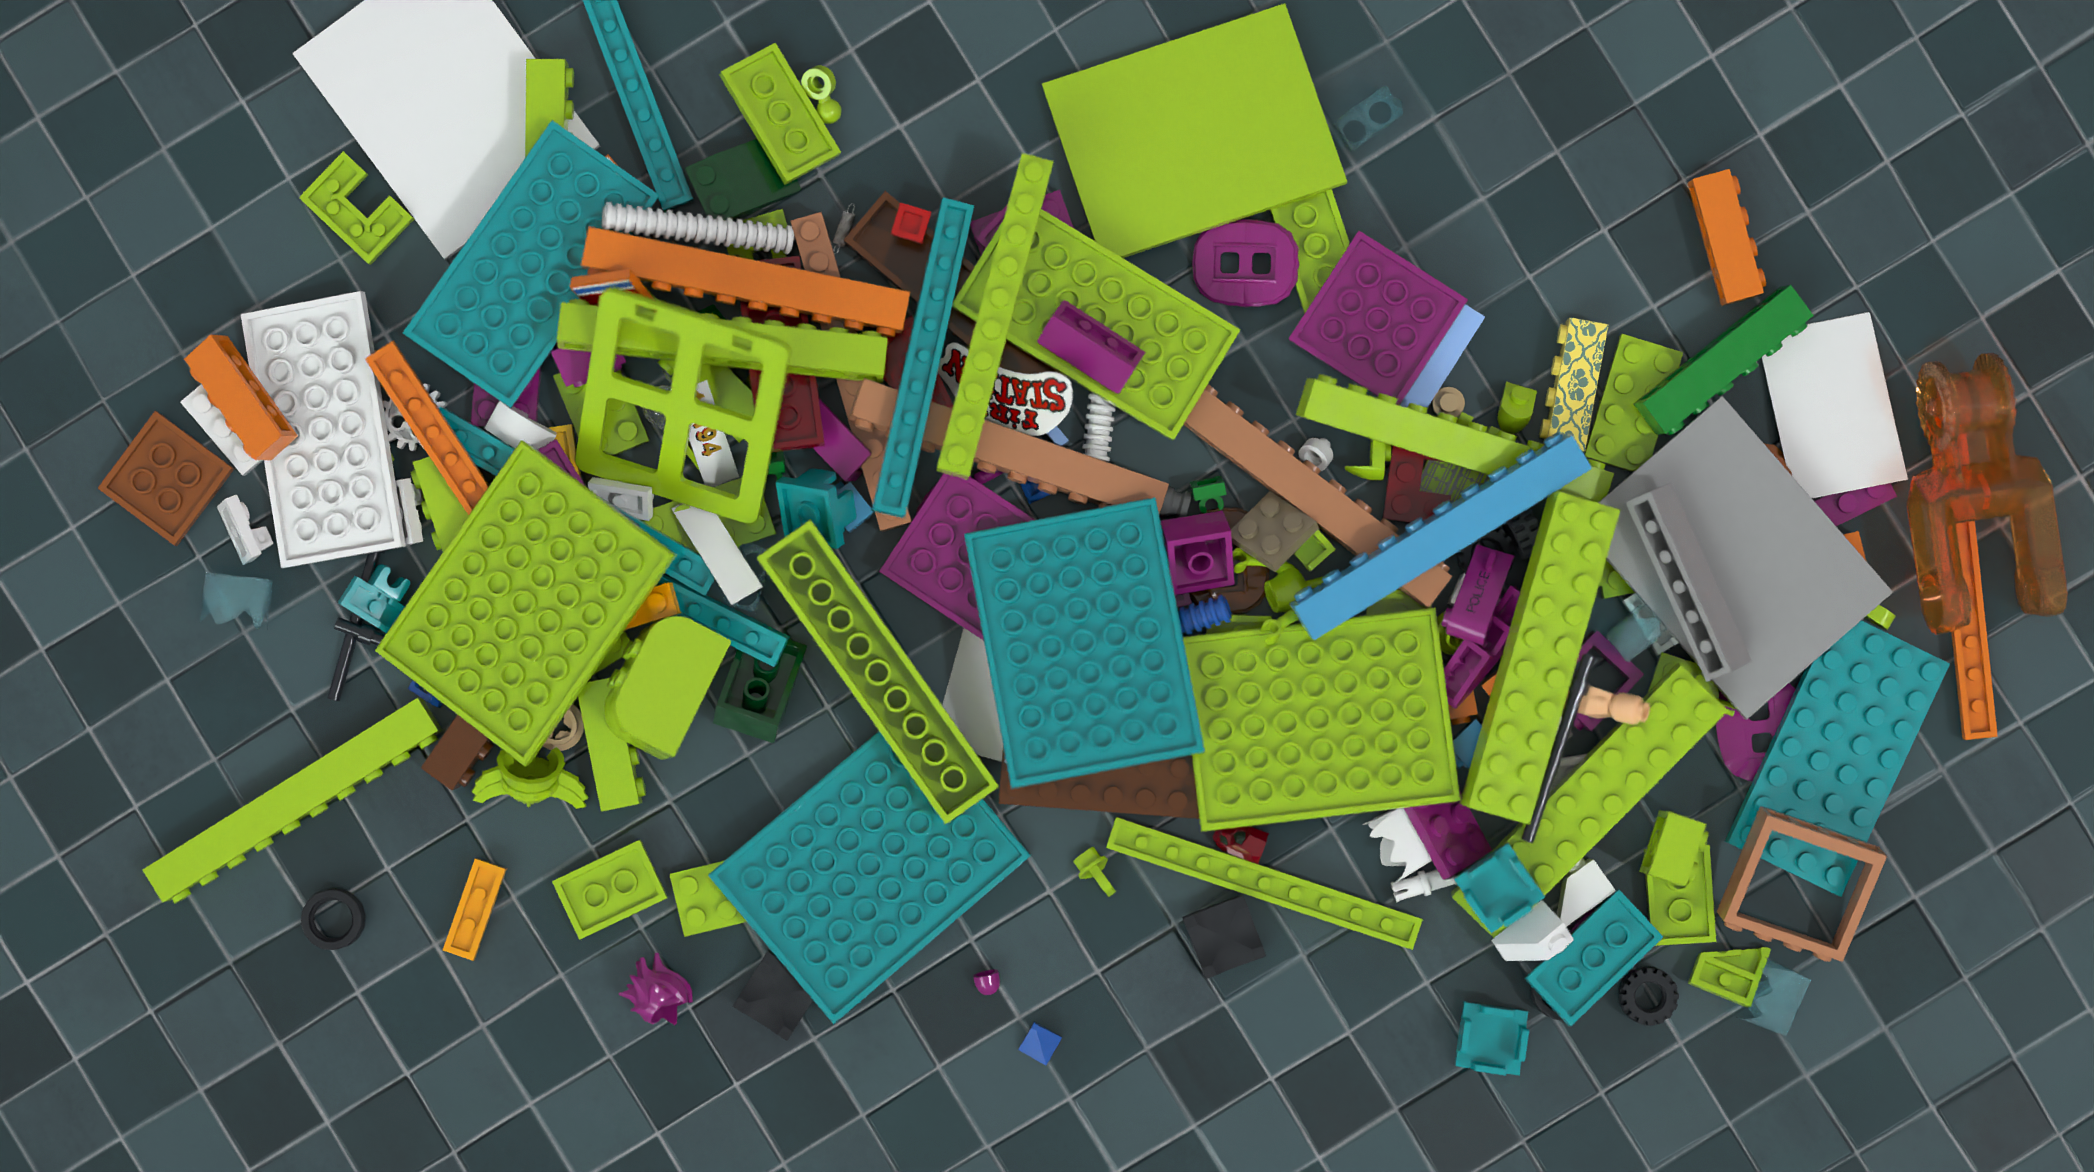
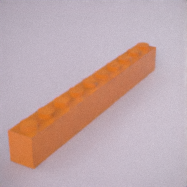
M593 227L588 228L581 262L582 269L588 270L587 275L631 269L640 281L652 283L651 288L671 292V287L684 289L683 294L686 296L703 298V294L716 296L715 301L729 305H735V300L748 302V308L767 311V307L780 309L781 315L799 318V313L812 315V321L822 324H831V320L844 322L843 327L858 331H863V326L876 328V332L887 337H895V332L902 334L910 296L908 291Z

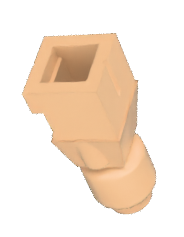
M1590 686L1587 695L1582 697L1577 713L1593 718L1612 717L1616 721L1634 725L1639 721L1645 722L1647 720L1650 705L1637 695L1624 692L1615 695ZM1568 690V694H1567L1566 701H1565V704H1564V708H1563V709H1565V706H1566V703H1567V700H1568V697H1569V694H1570V691H1569V690Z

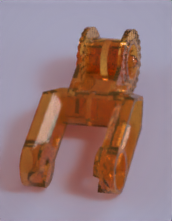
M1993 352L1979 355L1975 360L1973 369L1969 371L1949 373L1947 368L1939 361L1926 362L1918 372L1919 377L1916 381L1917 389L1915 392L1917 395L1918 417L1921 420L1920 426L1924 430V436L1928 439V444L1931 446L1933 467L1912 477L1906 506L1920 603L1928 628L1932 633L1939 635L1958 630L1969 625L1971 622V598L1963 577L1956 524L2008 515L2016 559L2015 590L2023 613L2045 617L2062 614L2067 603V584L2053 486L2037 457L2015 455L2012 433L2014 432L2013 427L2016 424V399L2014 397L2015 389L2011 384L2012 378L2008 374V368L2004 365V361L1999 358V355Z

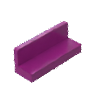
M1066 300L1061 302L1037 340L1040 345L1116 394L1121 392L1146 353Z
M819 399L825 445L812 448L844 481H856L863 473L860 467L872 453Z

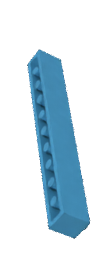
M1561 432L1551 435L1543 441L1545 446L1535 452L1533 449H1530L1520 454L1516 458L1518 463L1506 469L1505 466H1502L1488 475L1490 480L1478 486L1475 483L1465 488L1460 493L1462 497L1455 502L1445 501L1433 509L1434 514L1424 521L1422 518H1418L1405 526L1406 532L1400 536L1390 535L1377 544L1379 548L1369 555L1367 552H1363L1349 561L1351 566L1341 572L1339 569L1333 570L1322 578L1323 583L1314 589L1308 586L1294 595L1296 600L1291 602L1290 606L1309 637L1316 640L1592 469L1573 435L1568 433L1562 435Z

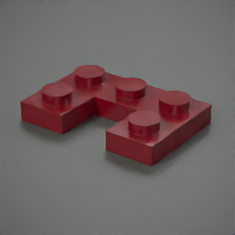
M1392 446L1382 518L1408 523L1418 518H1422L1424 521L1434 514L1433 509L1448 500L1451 502L1452 495L1420 491L1424 460L1444 461Z

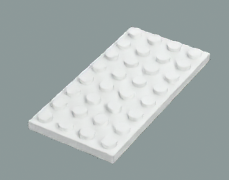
M358 291L241 314L249 367L298 435L274 459L264 460L281 568L406 547L380 382L365 360L367 356L375 352L365 292Z

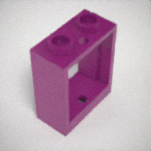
M1598 630L1592 631L1583 640L1577 663L1581 660L1583 654H1586L1593 648L1626 679L1613 694L1628 693L1643 677L1644 673ZM1577 713L1573 726L1579 731L1583 728L1587 731H1592L1603 718H1589L1587 715Z

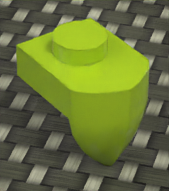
M1509 382L1505 383L1497 417L1499 427L1503 432L1513 435L1528 425L1533 413L1537 390Z
M1370 439L1369 466H1345V470L1364 479L1383 480L1385 461L1391 460V445Z

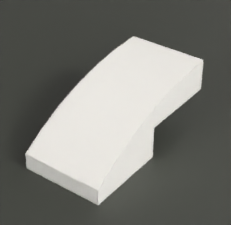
M500 400L484 428L513 448H516L521 440H525L538 450L552 442L557 435V432L528 418L529 414L515 407L510 408Z

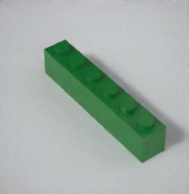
M1792 285L1780 286L1637 400L1634 406L1655 434L1668 433L1672 435L1685 425L1683 420L1691 413L1695 416L1705 410L1710 405L1708 400L1716 393L1720 396L1734 386L1732 381L1740 374L1746 376L1759 366L1756 361L1765 354L1769 357L1783 347L1781 341L1789 335L1794 337L1805 330L1808 326L1805 322L1814 315Z

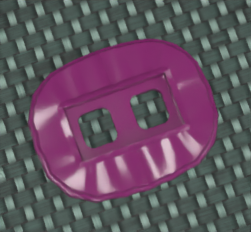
M1251 219L1237 220L1201 232L1193 250V279L1199 292L1213 303L1239 307H1260L1277 304L1290 296L1293 287L1298 281L1299 247L1292 233L1278 223ZM1224 252H1236L1239 254V271L1237 273H1223L1221 271V255ZM1255 253H1269L1271 255V270L1268 274H1255L1253 272V255Z
M1790 683L1767 701L1769 717L1765 720L1751 721L1749 718L1744 719L1736 709L1724 706L1726 709L1735 712L1733 717L1725 714L1716 723L1717 737L1723 761L1735 776L1747 781H1753L1766 752L1755 753L1753 751L1752 735L1768 732L1773 739L1796 690ZM1720 691L1719 698L1728 701Z

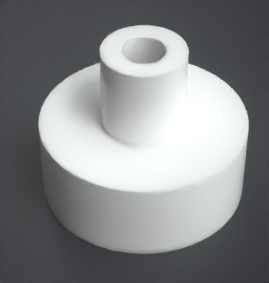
M1325 438L1308 439L1299 450L1301 462L1303 463L1305 460H1308L1321 471L1325 470L1333 459L1330 442Z

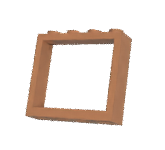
M1760 806L1717 913L1724 921V925L1732 930L1741 932L1744 928L1753 931L1754 936L1764 941L1771 942L1774 938L1783 941V945L1791 950L1801 952L1803 948L1812 951L1815 957L1823 961L1831 962L1833 958L1843 962L1887 855L1880 847ZM1772 830L1866 862L1832 944L1738 912Z

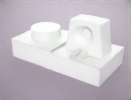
M592 477L588 482V489L632 516L647 521L653 517L652 500L654 494H652V487Z
M411 478L397 480L395 482L405 544L407 546L423 542L422 526L418 510H416V506L424 501L422 490L416 489L415 485L411 483Z
M237 495L226 498L217 506L243 565L254 561L262 554L261 551L273 544L266 526L250 529L249 511L246 505L240 502Z

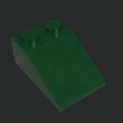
M758 139L716 153L685 168L706 215H712L713 219L720 216L723 220L732 218L735 222L737 219H742L802 191L797 179L786 185L783 183Z
M789 639L775 667L737 649L716 704L713 724L775 743L807 645Z

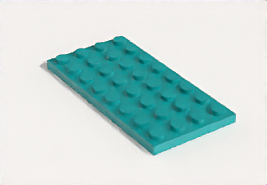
M552 120L406 327L403 334L512 408L553 347L557 344L561 302L569 303L572 299H579L570 288L572 277L587 275L588 270L582 269L581 266L588 228L603 229L602 213L607 202H611L612 206L620 203L625 208L627 205H632L633 209L641 206L642 210H646L647 207L652 208L659 198V194ZM630 231L627 235H633V231Z
M1862 620L1805 668L1724 842L1742 850L1760 806L1867 842L1950 663ZM1773 830L1760 859L1840 897L1858 862V859Z

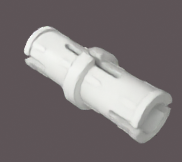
M1424 870L1419 871L1417 876L1400 880L1397 883H1390L1394 891L1393 895L1396 903L1423 893L1424 896L1431 895L1433 890L1457 884L1454 880L1455 874L1443 880L1438 870L1427 873Z

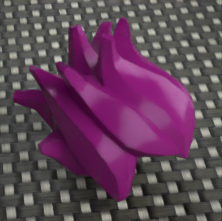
M659 953L654 955L652 970L647 968L645 957H641L640 961L635 962L638 977L630 975L633 984H627L626 987L629 990L620 992L619 995L631 1000L635 1007L630 1011L639 1013L646 1022L655 1024L661 1019H665L671 1024L676 1025L677 1006L693 1002L692 989L689 982L679 973L666 968L660 959Z

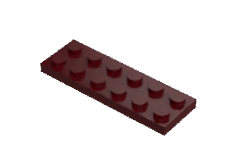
M800 256L758 260L801 270ZM740 301L742 317L751 319L752 323L765 324V321L773 320L784 323L786 327L795 328L799 324H809L807 314L799 313V318L781 315L780 309L767 307V311H758L748 308V302ZM749 369L755 413L762 370ZM787 373L772 452L824 446L816 376Z

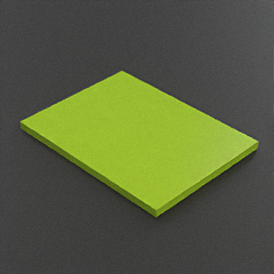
M1285 3L1042 83V88L1094 241L1122 258L1347 184L1343 167Z
M521 440L375 651L522 765L529 766L677 555L528 442Z
M1436 608L1351 617L1316 640L1309 637L1301 623L1291 624L1282 629L1277 641L1270 645L1266 644L1265 640L1273 632L1269 630L1261 632V628L1183 637L1205 750L1204 753L1192 755L1201 832L1461 801Z

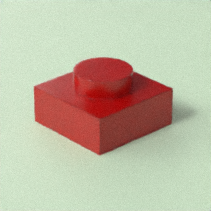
M900 202L891 235L923 244L932 212Z

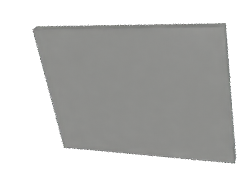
M1723 396L1598 502L1599 504L1620 509L1606 560L1699 666L1626 505V502L1672 483L1752 662L1730 673L1711 680L1744 719H1748L1893 593Z

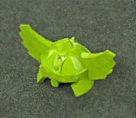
M557 747L548 754L547 759L549 761L538 758L536 754L529 766L522 765L502 749L497 757L498 766L482 771V775L475 780L476 785L472 789V793L475 794L473 801L484 803L492 797L508 794L518 802L527 804L528 808L531 804L540 803L548 797L559 798L572 804L576 809L586 807L585 800L588 799V796L584 791L585 786L579 781V777L563 769L565 765L564 756Z

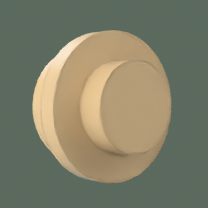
M1444 387L1434 396L1432 406L1437 415L1439 412L1457 417L1464 409L1465 400L1462 393L1456 388Z

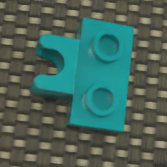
M380 564L368 582L354 576L338 604L387 634L405 608L398 601H401L409 588L410 580L399 577L393 585L389 586L387 578L391 570L388 566Z

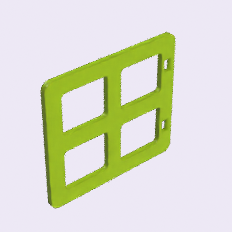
M607 288L599 301L575 457L577 467L585 473L604 479L652 487V494L743 523L755 522L760 514L791 353L789 345L779 338L619 288ZM638 306L656 310L655 316L638 312ZM622 317L678 334L679 345L671 390L658 388L615 373L614 364ZM735 336L752 340L754 343L752 347L736 343ZM706 343L755 357L763 362L754 416L731 411L700 401L697 398ZM609 398L619 399L665 415L666 422L657 469L624 460L602 451L601 447ZM691 424L711 428L745 439L748 442L740 494L735 495L688 480L683 476Z

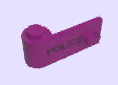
M1480 545L1476 546L1453 609L1447 608L1445 611L1442 626L1447 627L1446 634L1485 645L1491 629L1494 610L1514 560L1513 555Z

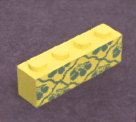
M1571 317L1566 320L1565 325L1560 324L1557 343L1562 344L1560 356H1554L1551 375H1556L1554 388L1549 387L1547 391L1545 406L1550 407L1548 419L1542 420L1539 438H1544L1545 440L1557 432H1561L1562 435L1568 433L1573 435L1582 452H1585L1608 324Z

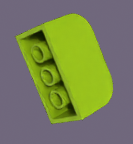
M681 616L668 617L644 628L634 642L631 640L628 642L622 654V658L626 660L620 670L615 669L607 684L611 690L605 700L604 717L611 732L621 740L660 760L673 758L732 641L689 618Z

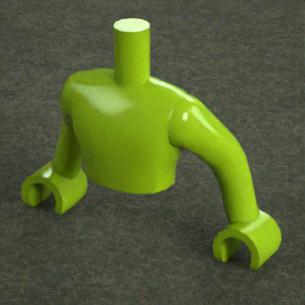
M1236 548L1233 550V560L1241 561L1235 565V573H1242L1246 566L1266 567L1242 549ZM1286 561L1276 571L1278 575L1265 582L1264 590L1272 610L1275 613L1286 612L1277 620L1268 619L1263 624L1261 632L1267 630L1273 632V634L1267 636L1266 644H1274L1282 629L1299 620L1290 606V603L1296 600L1294 595L1308 586H1311L1312 589L1323 583L1322 578L1324 576L1306 581L1299 570Z

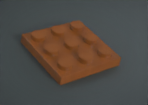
M154 411L99 485L98 489L174 546H178L235 468L161 413Z

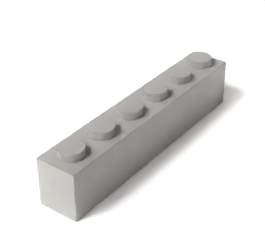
M1672 483L1626 502L1706 682L1752 662Z

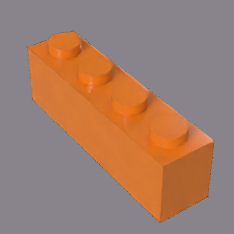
M1730 169L1690 180L1687 184L1721 306L1760 296L1764 293L1763 287H1766V279L1761 268L1757 269L1754 258L1758 255L1757 246L1754 238H1749L1746 225H1749V218L1746 208L1744 206L1740 207L1737 195L1741 193L1736 175L1732 176Z
M209 335L184 358L191 368L190 374L203 385L208 393L209 401L219 408L224 415L227 427L238 435L243 442V449L248 456L254 460H272L298 437L228 336Z

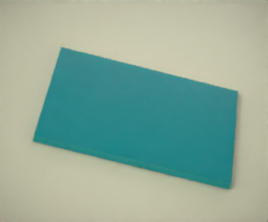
M1156 497L964 534L1011 789L1205 752Z
M878 731L708 876L828 1019L835 1024L1031 855L983 798L945 824L883 735Z

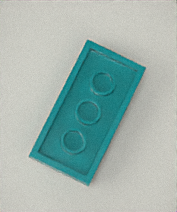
M1618 889L1571 933L1574 940L1562 952L1557 953L1550 960H1543L1524 979L1568 1026H1572L1645 956L1663 936Z

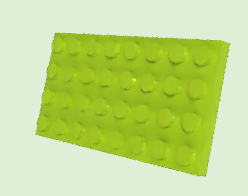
M1041 209L1006 340L1174 441L1240 332V329ZM1004 220L952 303V308L977 322ZM1063 300L1071 303L1146 352L1119 394L1114 393L1037 342L1050 318Z

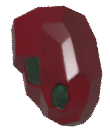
M1246 826L1215 830L1213 839L1217 847L1224 852L1258 864L1269 833Z

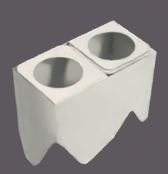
M1404 808L1391 809L1364 823L1373 829L1370 833L1371 837H1383L1380 844L1382 865L1406 866L1403 875L1394 883H1397L1432 861Z

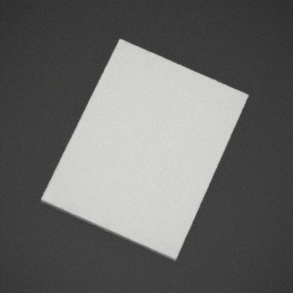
M364 0L292 54L442 257L447 260L463 248L525 159L526 59L536 58L493 0ZM574 111L573 120H568V132H573L574 136L596 150L600 147L599 143Z

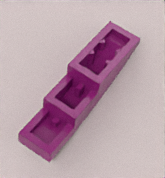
M1511 585L1496 606L1485 645L1463 640L1444 668L1448 704L1453 708L1457 709L1502 657L1521 591L1517 587Z

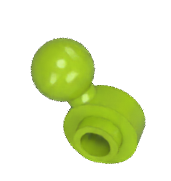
M822 65L814 66L804 73L801 85L808 97L818 100L819 103L816 111L823 123L833 124L839 120L842 112L840 104L830 97V94L835 89L836 79L829 68ZM818 76L824 80V85L818 82Z

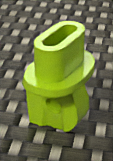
M1091 847L1073 861L1080 871L1078 876L1080 879L1094 877L1106 895L1110 897L1116 890L1102 872L1108 858L1106 856L1101 857L1095 847Z

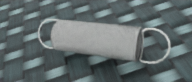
M848 210L847 212L843 211L834 236L833 243L838 244L835 247L839 246L840 248V245L844 247V239L849 234L855 218V214L849 213Z

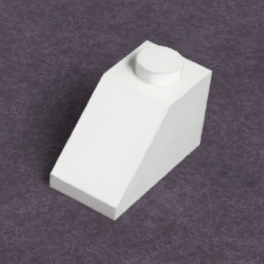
M1582 858L1562 879L1556 916L1565 926H1568L1616 892L1594 859L1588 858L1585 861Z
M1541 900L1532 907V911L1512 923L1491 941L1505 961L1550 960L1557 953L1562 952L1574 939L1564 923Z

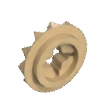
M573 704L564 715L563 723L571 731H560L555 736V739L552 732L543 744V747L549 750L557 747L560 751H564L577 744L583 736L584 730L580 709Z

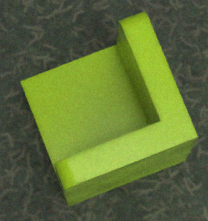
M1317 530L1294 555L1310 572L1336 549Z

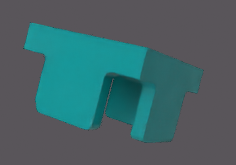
M810 468L797 478L783 476L775 482L784 537L811 519L831 548L838 549L845 544L843 537L845 527L854 521L857 515L853 491L845 489L837 495L836 486L829 485L837 479L836 472Z
M1508 842L1454 878L1462 890L1465 899L1481 922L1486 925L1490 933H1493L1503 925L1505 928L1532 911V906L1545 898V895Z
M1463 1001L1454 1065L1471 1068L1478 1072L1519 1076L1521 1061L1525 1062L1529 1037V1029L1527 1028L1529 1011Z

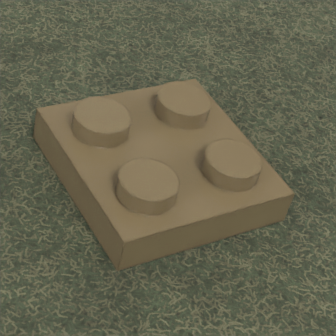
M1269 491L1231 529V537L1234 545L1276 572L1319 528L1314 519L1272 491Z

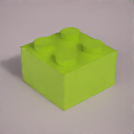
M1659 810L1639 872L1682 886H1686L1688 881L1692 882L1698 869V863L1694 862L1698 849H1704L1708 838V832L1704 831L1706 824L1668 811Z

